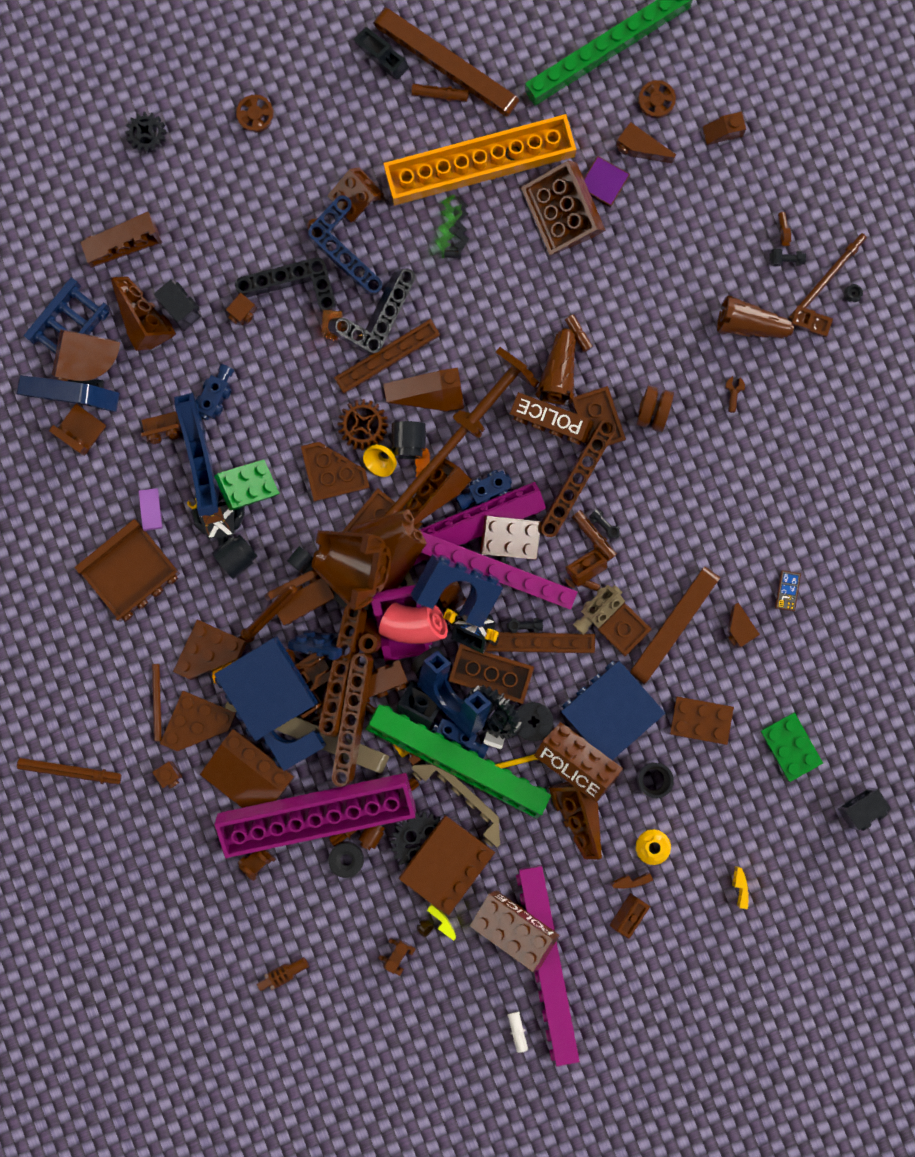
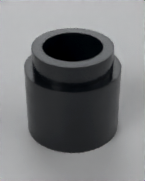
M399 421L391 424V450L394 451L395 458H423V451L426 450L425 423Z
M241 534L235 538L231 537L212 552L215 559L233 580L253 565V560L258 557Z
M650 762L643 765L637 772L636 784L644 795L651 798H662L672 790L674 777L671 770L664 764ZM651 769L658 770L663 776V783L656 790H649L643 783L645 773Z

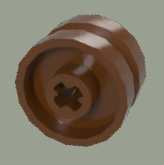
M648 385L641 399L636 425L646 428L652 417V429L662 433L670 412L674 392L663 390L659 400H657L658 388Z

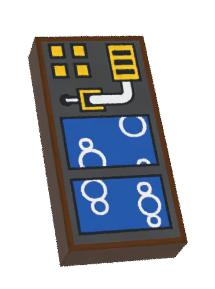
M781 571L775 605L776 609L795 611L801 573Z

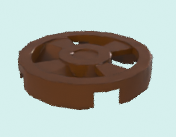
M661 80L648 82L639 93L638 104L641 111L647 116L650 115L655 118L665 117L672 112L676 103L674 89L668 83ZM660 85L666 87L664 93L659 91ZM646 91L651 96H644L643 93ZM664 101L672 102L668 109L663 106ZM651 106L654 107L655 112H651L649 108Z
M252 94L239 102L236 116L243 129L259 133L265 131L271 125L274 111L267 98ZM258 99L265 103L261 108L257 106ZM246 106L248 111L241 110V107ZM263 115L269 116L266 122L262 120ZM250 121L253 122L252 127L247 125Z

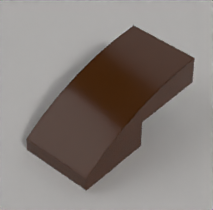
M797 306L791 324L811 333L827 337L833 318L818 314L814 310Z
M649 872L633 880L626 874L610 884L613 888L627 889L647 884L653 881V878Z

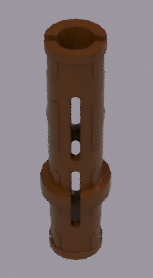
M413 83L411 95L445 99L448 102H451V100L467 102L469 90L452 88V86L447 88Z
M581 510L571 517L594 544L593 547L598 549L607 559V562L617 555L608 544L606 537L603 538Z

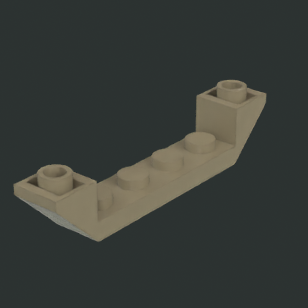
M432 764L414 765L412 767L414 770L412 774L419 781L422 779L426 781L437 770L439 772L437 776L444 783L448 780L453 785L451 789L458 796L463 794L467 798L465 802L472 809L477 807L481 811L480 816L486 822L490 820L493 822L483 833L485 836L483 840L490 847L495 845L498 848L500 846L499 816L457 777Z

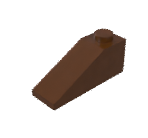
M631 122L617 139L616 147L624 155L628 154L631 157L673 163L676 154Z

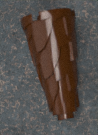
M727 295L723 300L721 306L724 308L719 312L717 331L720 334L784 339L793 333L794 325L787 318L780 317L775 313L763 310L759 306L744 302L733 296Z
M564 328L556 334L551 353L548 356L539 386L536 389V397L539 399L540 395H542V401L550 404L565 405L566 400H569L568 403L571 404L574 399L573 377L576 339L575 334L570 329Z

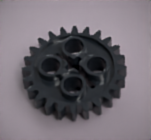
M484 685L473 687L465 696L466 699L478 690L491 703L482 730H488L489 734L494 733L496 738L499 736L502 739L505 737L507 739L513 738L522 725L520 722L522 718L517 715L519 711L514 710L515 705L510 704V699H505L503 693L501 695L498 694L497 689L492 691L490 686L486 689Z
M425 811L422 812L421 816L415 812V818L408 819V821L402 820V826H395L399 831L392 832L396 839L390 840V842L396 844V846L391 848V851H397L393 856L394 859L401 858L398 865L405 863L404 869L412 860L409 857L410 852L419 850L421 846L415 845L405 848V845L420 843V839L426 841L429 836L425 835V829L427 827L435 829L440 821V816L433 819V813L426 817ZM414 831L416 833L415 838L407 840V832Z

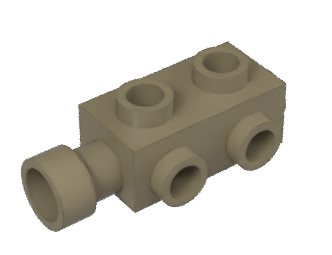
M607 585L605 588H600L597 591V596L592 601L584 604L581 611L584 616L580 620L577 619L572 625L582 635L589 630L588 628L591 624H594L599 629L625 602L621 596L622 591L615 585L613 587Z

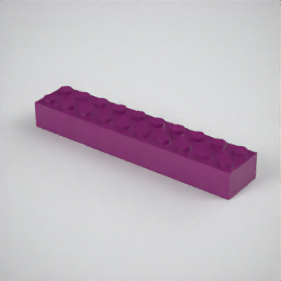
M407 773L217 813L215 827L224 856L229 858L415 818L416 806Z

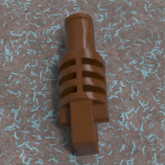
M303 957L291 964L285 963L265 974V980L257 984L259 991H263L268 987L272 991L293 980L294 975L309 967L306 958Z

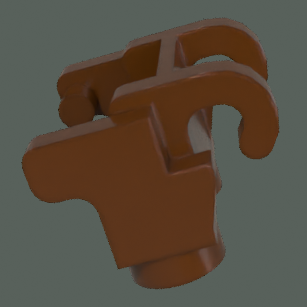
M266 849L253 852L248 857L241 858L238 861V867L249 879L254 881L257 879V872L266 864L277 859Z
M389 938L388 942L396 945L395 950L389 959L381 954L378 959L386 962L383 965L384 969L400 976L404 969L402 967L397 969L408 949V954L413 955L416 948L400 939L396 941L393 938Z

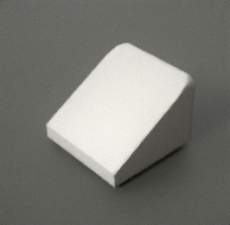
M487 730L483 742L489 746L502 749L505 738L502 739L500 736L496 738L494 733L489 734Z

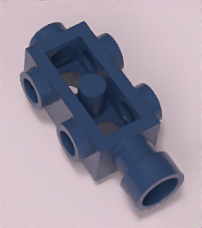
M222 363L218 368L219 373L217 377L211 375L209 379L207 378L203 384L204 390L202 395L196 398L200 416L206 420H209V418L215 419L216 416L219 417L223 411L221 404L224 399L227 400L232 391L229 389L231 385L227 381L229 377H232L235 370ZM217 384L219 388L214 391L213 387ZM209 401L210 406L208 408H205V403Z
M495 470L487 474L488 477L483 480L478 478L470 483L471 486L468 487V493L456 496L461 510L468 508L474 502L477 506L496 496L499 497L508 493L511 490V484H513L509 474H504L503 470L500 472ZM501 480L502 485L497 486L495 481ZM483 488L485 493L479 494L478 489Z
M442 718L439 724L435 723L431 731L433 733H440L450 742L459 743L464 746L461 748L467 751L476 752L479 755L478 757L482 759L489 748V745L480 744L475 741L476 734L469 738L450 719Z

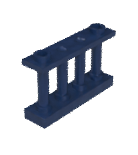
M71 277L23 336L32 344L41 342L56 354L57 345L44 336V331L48 327H52L58 333H60V329L67 330L56 321V317L60 312H64L83 327L79 333L90 335L99 322L104 321L108 317L110 308L104 302L99 307L83 295L79 289L81 285ZM71 298L78 299L94 312V315L88 322L68 307L67 303Z

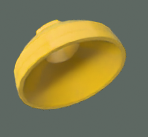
M372 445L364 452L363 461L371 473L380 477H388L394 472L397 461L391 449L382 445ZM380 452L386 453L389 459L383 458Z
M655 829L647 830L636 841V853L644 863L658 865L669 857L671 843L663 832ZM653 842H657L660 845V851L656 854H652L649 851V845Z

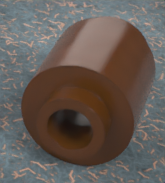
M379 825L365 828L358 839L361 841L360 846L369 851L371 848L375 849L384 835L385 827Z

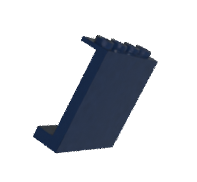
M278 636L214 674L217 685L223 688L226 693V700L230 705L233 704L236 709V716L240 721L244 722L247 727V734L254 738L255 741L318 703Z
M620 661L609 663L605 667L607 671L602 676L598 673L590 680L592 684L588 688L583 686L576 693L577 698L573 701L569 699L561 706L563 708L561 713L584 739L611 760L615 759L665 714L663 709Z

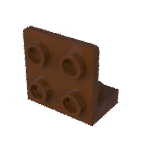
M358 167L347 171L328 194V198L333 202L337 197L344 195L351 200V208L346 218L352 223L356 221L372 201L380 200L384 193ZM343 201L337 203L338 208L341 210H345L348 207Z
M75 404L60 426L57 428L53 425L49 431L85 456L104 431L106 425Z
M176 411L141 420L144 432L140 434L147 443L158 444L162 442V439L169 438V440L180 438V435L183 434Z

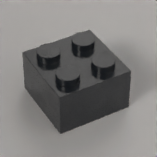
M170 279L154 293L159 303L184 331L201 317L198 312L200 308L197 306V303L191 296L187 298L188 294L179 282L174 283Z
M868 788L837 809L851 829L858 831L861 829V831H864L872 826V821L885 818L891 807L879 789Z

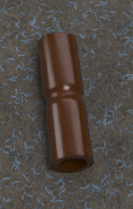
M575 315L567 317L565 322L569 329L573 331V334H575V339L583 353L593 348Z

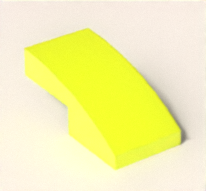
M430 904L427 911L441 921L438 929L454 941L456 934L450 921L441 910Z

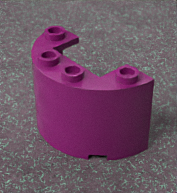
M415 585L376 592L372 597V606L378 629L383 615L393 603H399L408 607H421L410 595ZM381 636V647L385 662L418 656L428 650L429 645H433L432 642L425 644L402 643Z

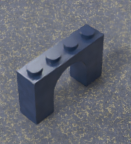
M432 554L410 594L416 603L433 609L443 590L449 584L456 581H467L470 583V593L459 615L465 622L482 628L503 590L499 579L490 574L488 576L483 575V572L476 568L468 569L461 562L453 563L444 555L438 557Z
M436 651L423 661L417 685L470 738L484 727L491 703L478 690L464 701L461 700L452 690L448 681L451 663L439 651Z
M317 728L294 740L284 739L277 735L274 730L263 736L266 748L273 752L275 763L279 768L282 767L283 771L327 745Z

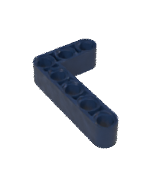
M339 196L310 226L308 238L367 294L376 295L382 288L380 278L330 233L349 213L351 208V200L347 196ZM343 201L348 207L345 210H341L338 208L337 203ZM327 215H331L334 217L335 222L328 224L324 218ZM314 229H319L322 232V236L315 238L311 232ZM328 242H333L336 245L334 251L327 250L326 244ZM347 255L350 258V263H341L340 257ZM361 268L364 271V276H355L354 270ZM375 281L378 284V289H369L368 283Z
M24 375L19 376L16 393L27 397L83 404L112 412H117L120 396L118 392L93 385Z

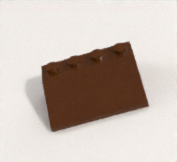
M568 160L521 187L549 255H554L588 241L606 231L576 162Z
M232 729L200 773L203 778L241 808L277 801L296 777L288 769L283 771L282 767L279 768L273 757L237 729Z
M444 815L398 879L449 916L495 854V851Z

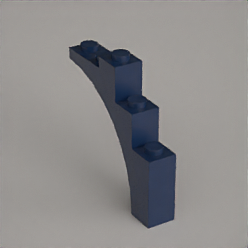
M189 393L174 397L175 409L190 461L197 500V511L199 517L204 515L210 516L218 512L219 488L212 469V459L206 443L203 422L194 394Z

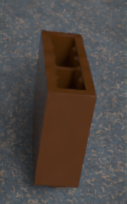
M60 329L52 375L61 381H68V379L76 381L95 379L111 368L117 358L120 342Z

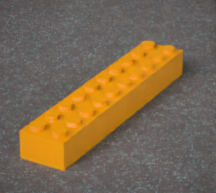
M564 114L383 164L395 206L573 158L576 154V147L567 115ZM508 147H509V150H508L507 154H508V156H509L510 158L515 159L514 161L509 160V159L506 157V149H507Z

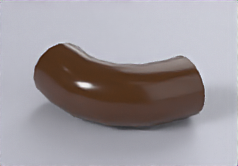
M372 617L366 619L363 636L358 644L360 650L367 654L375 653L381 647V636Z

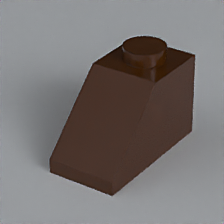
M742 111L724 115L704 125L702 129L706 145L743 137L746 126Z
M739 602L732 606L727 630L729 642L732 646H737V648L744 646L760 635Z

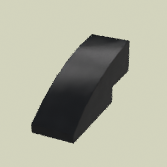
M365 27L353 39L379 67L396 81L410 68L404 57L394 51L389 43L369 28Z

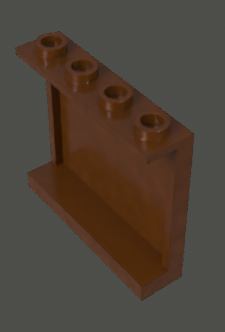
M133 519L74 567L78 573L83 575L116 616L115 619L120 622L128 621L136 609L144 608L149 603L147 600L152 596L154 598L159 596L164 591L162 588L167 584L172 585L178 580L177 576L180 575V572L150 535L143 531L142 525L136 519Z

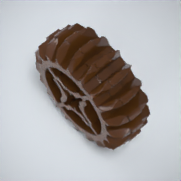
M362 399V405H359L358 401L355 400L354 407L350 403L347 404L350 409L349 411L344 408L342 409L345 416L339 415L338 418L343 422H338L337 426L343 427L338 430V433L344 434L341 437L342 441L349 439L346 443L347 446L354 443V450L360 445L361 451H364V445H367L369 448L372 443L379 445L376 441L377 439L381 442L384 441L381 434H388L383 428H388L389 424L383 423L388 420V417L382 416L385 413L384 409L378 411L379 404L372 407L373 401L370 400L368 405H366L365 399ZM368 411L373 413V415L362 417L358 412ZM353 415L356 420V423L352 427V429L348 431V422L351 416ZM359 419H360V421L363 422V423H366V422L368 423V424H366V426H367V427H366V428H367V431H366V429H364L363 427H360V428L358 427V426H360V424H359V423H360V422H359ZM378 419L379 426L377 432L373 435L370 427ZM363 433L368 439H357L353 435Z

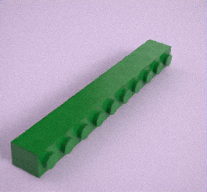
M693 0L654 1L525 83L526 94L534 106L538 105L688 10Z
M378 705L365 729L535 819L543 815L551 794L547 793L546 789L531 785L527 779L512 775L513 773L510 770L495 766L496 764L493 761L478 757L479 755L476 752L461 748L459 743L444 739L443 735L427 730V727L423 724L413 723L409 717L394 713L386 705Z

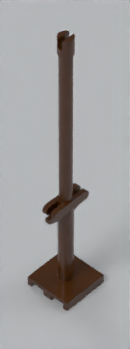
M502 347L497 349L495 353L508 370L471 413L459 410L453 415V419L460 425L459 429L384 516L400 512L468 432L476 438L482 436L485 428L479 420L517 376L533 388L539 384V381L533 377L534 375L531 371L526 369L527 366Z

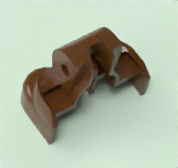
M286 649L300 674H303L307 679L306 683L318 701L315 706L302 713L301 717L305 719L323 706L324 699L317 689L329 681L331 668L325 662V656L319 657L316 656V653H313L304 660L299 661L292 650Z

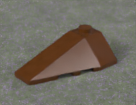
M129 277L111 278L127 335L136 351L153 349L176 335L168 318L164 314L160 315L155 310L156 306L152 302L149 303L142 296L143 292Z
M458 367L383 384L386 403L434 409L443 412L464 409Z
M445 458L420 487L414 498L408 501L404 509H409L415 519L413 525L415 526L459 495L471 479L460 467Z
M568 781L549 787L554 807L557 812L560 811L565 819L564 824L566 828L570 827L574 834L573 840L584 859L600 860L602 852L598 802H594Z

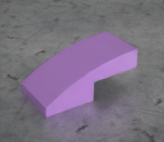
M158 488L139 490L143 531L163 529Z

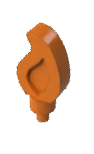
M427 448L423 451V458L415 459V477L430 462V453Z

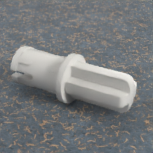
M520 1012L510 1013L507 1016L512 1030L510 1034L513 1035L516 1051L518 1053L528 1050Z

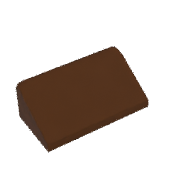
M593 549L566 566L565 569L575 585L579 587L606 570L607 559L597 549Z
M630 893L610 923V926L630 939L651 906Z

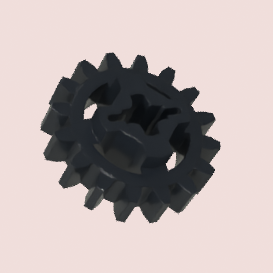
M145 111L141 117L137 113L136 119L130 118L132 124H126L129 130L125 131V134L128 136L127 141L133 149L138 147L139 153L144 149L149 154L150 149L156 152L155 147L162 148L160 142H166V138L163 135H166L167 131L163 129L166 126L164 122H161L159 116L155 118L152 112L147 116ZM157 128H158V135H157V137H156V136H155V132L157 131Z

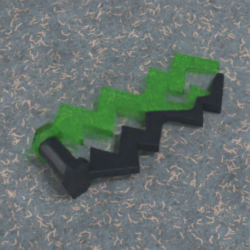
M453 194L442 201V204L447 209L441 211V213L448 219V222L438 227V230L444 236L435 240V243L442 251V258L461 259V252L469 238L463 234L467 231V228L460 220L469 213L464 210L468 205L458 196L457 200L460 205L455 206V209L459 214L456 216L452 214L455 209L449 203L455 198ZM455 225L459 229L454 234L461 241L454 244V246L459 251L445 250V248L451 246L447 241L454 238L448 229Z

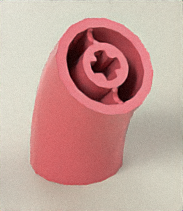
M393 603L383 615L379 626V634L397 642L425 644L445 639L448 629L446 620L442 618L443 613L436 605L431 609L425 606L417 608Z

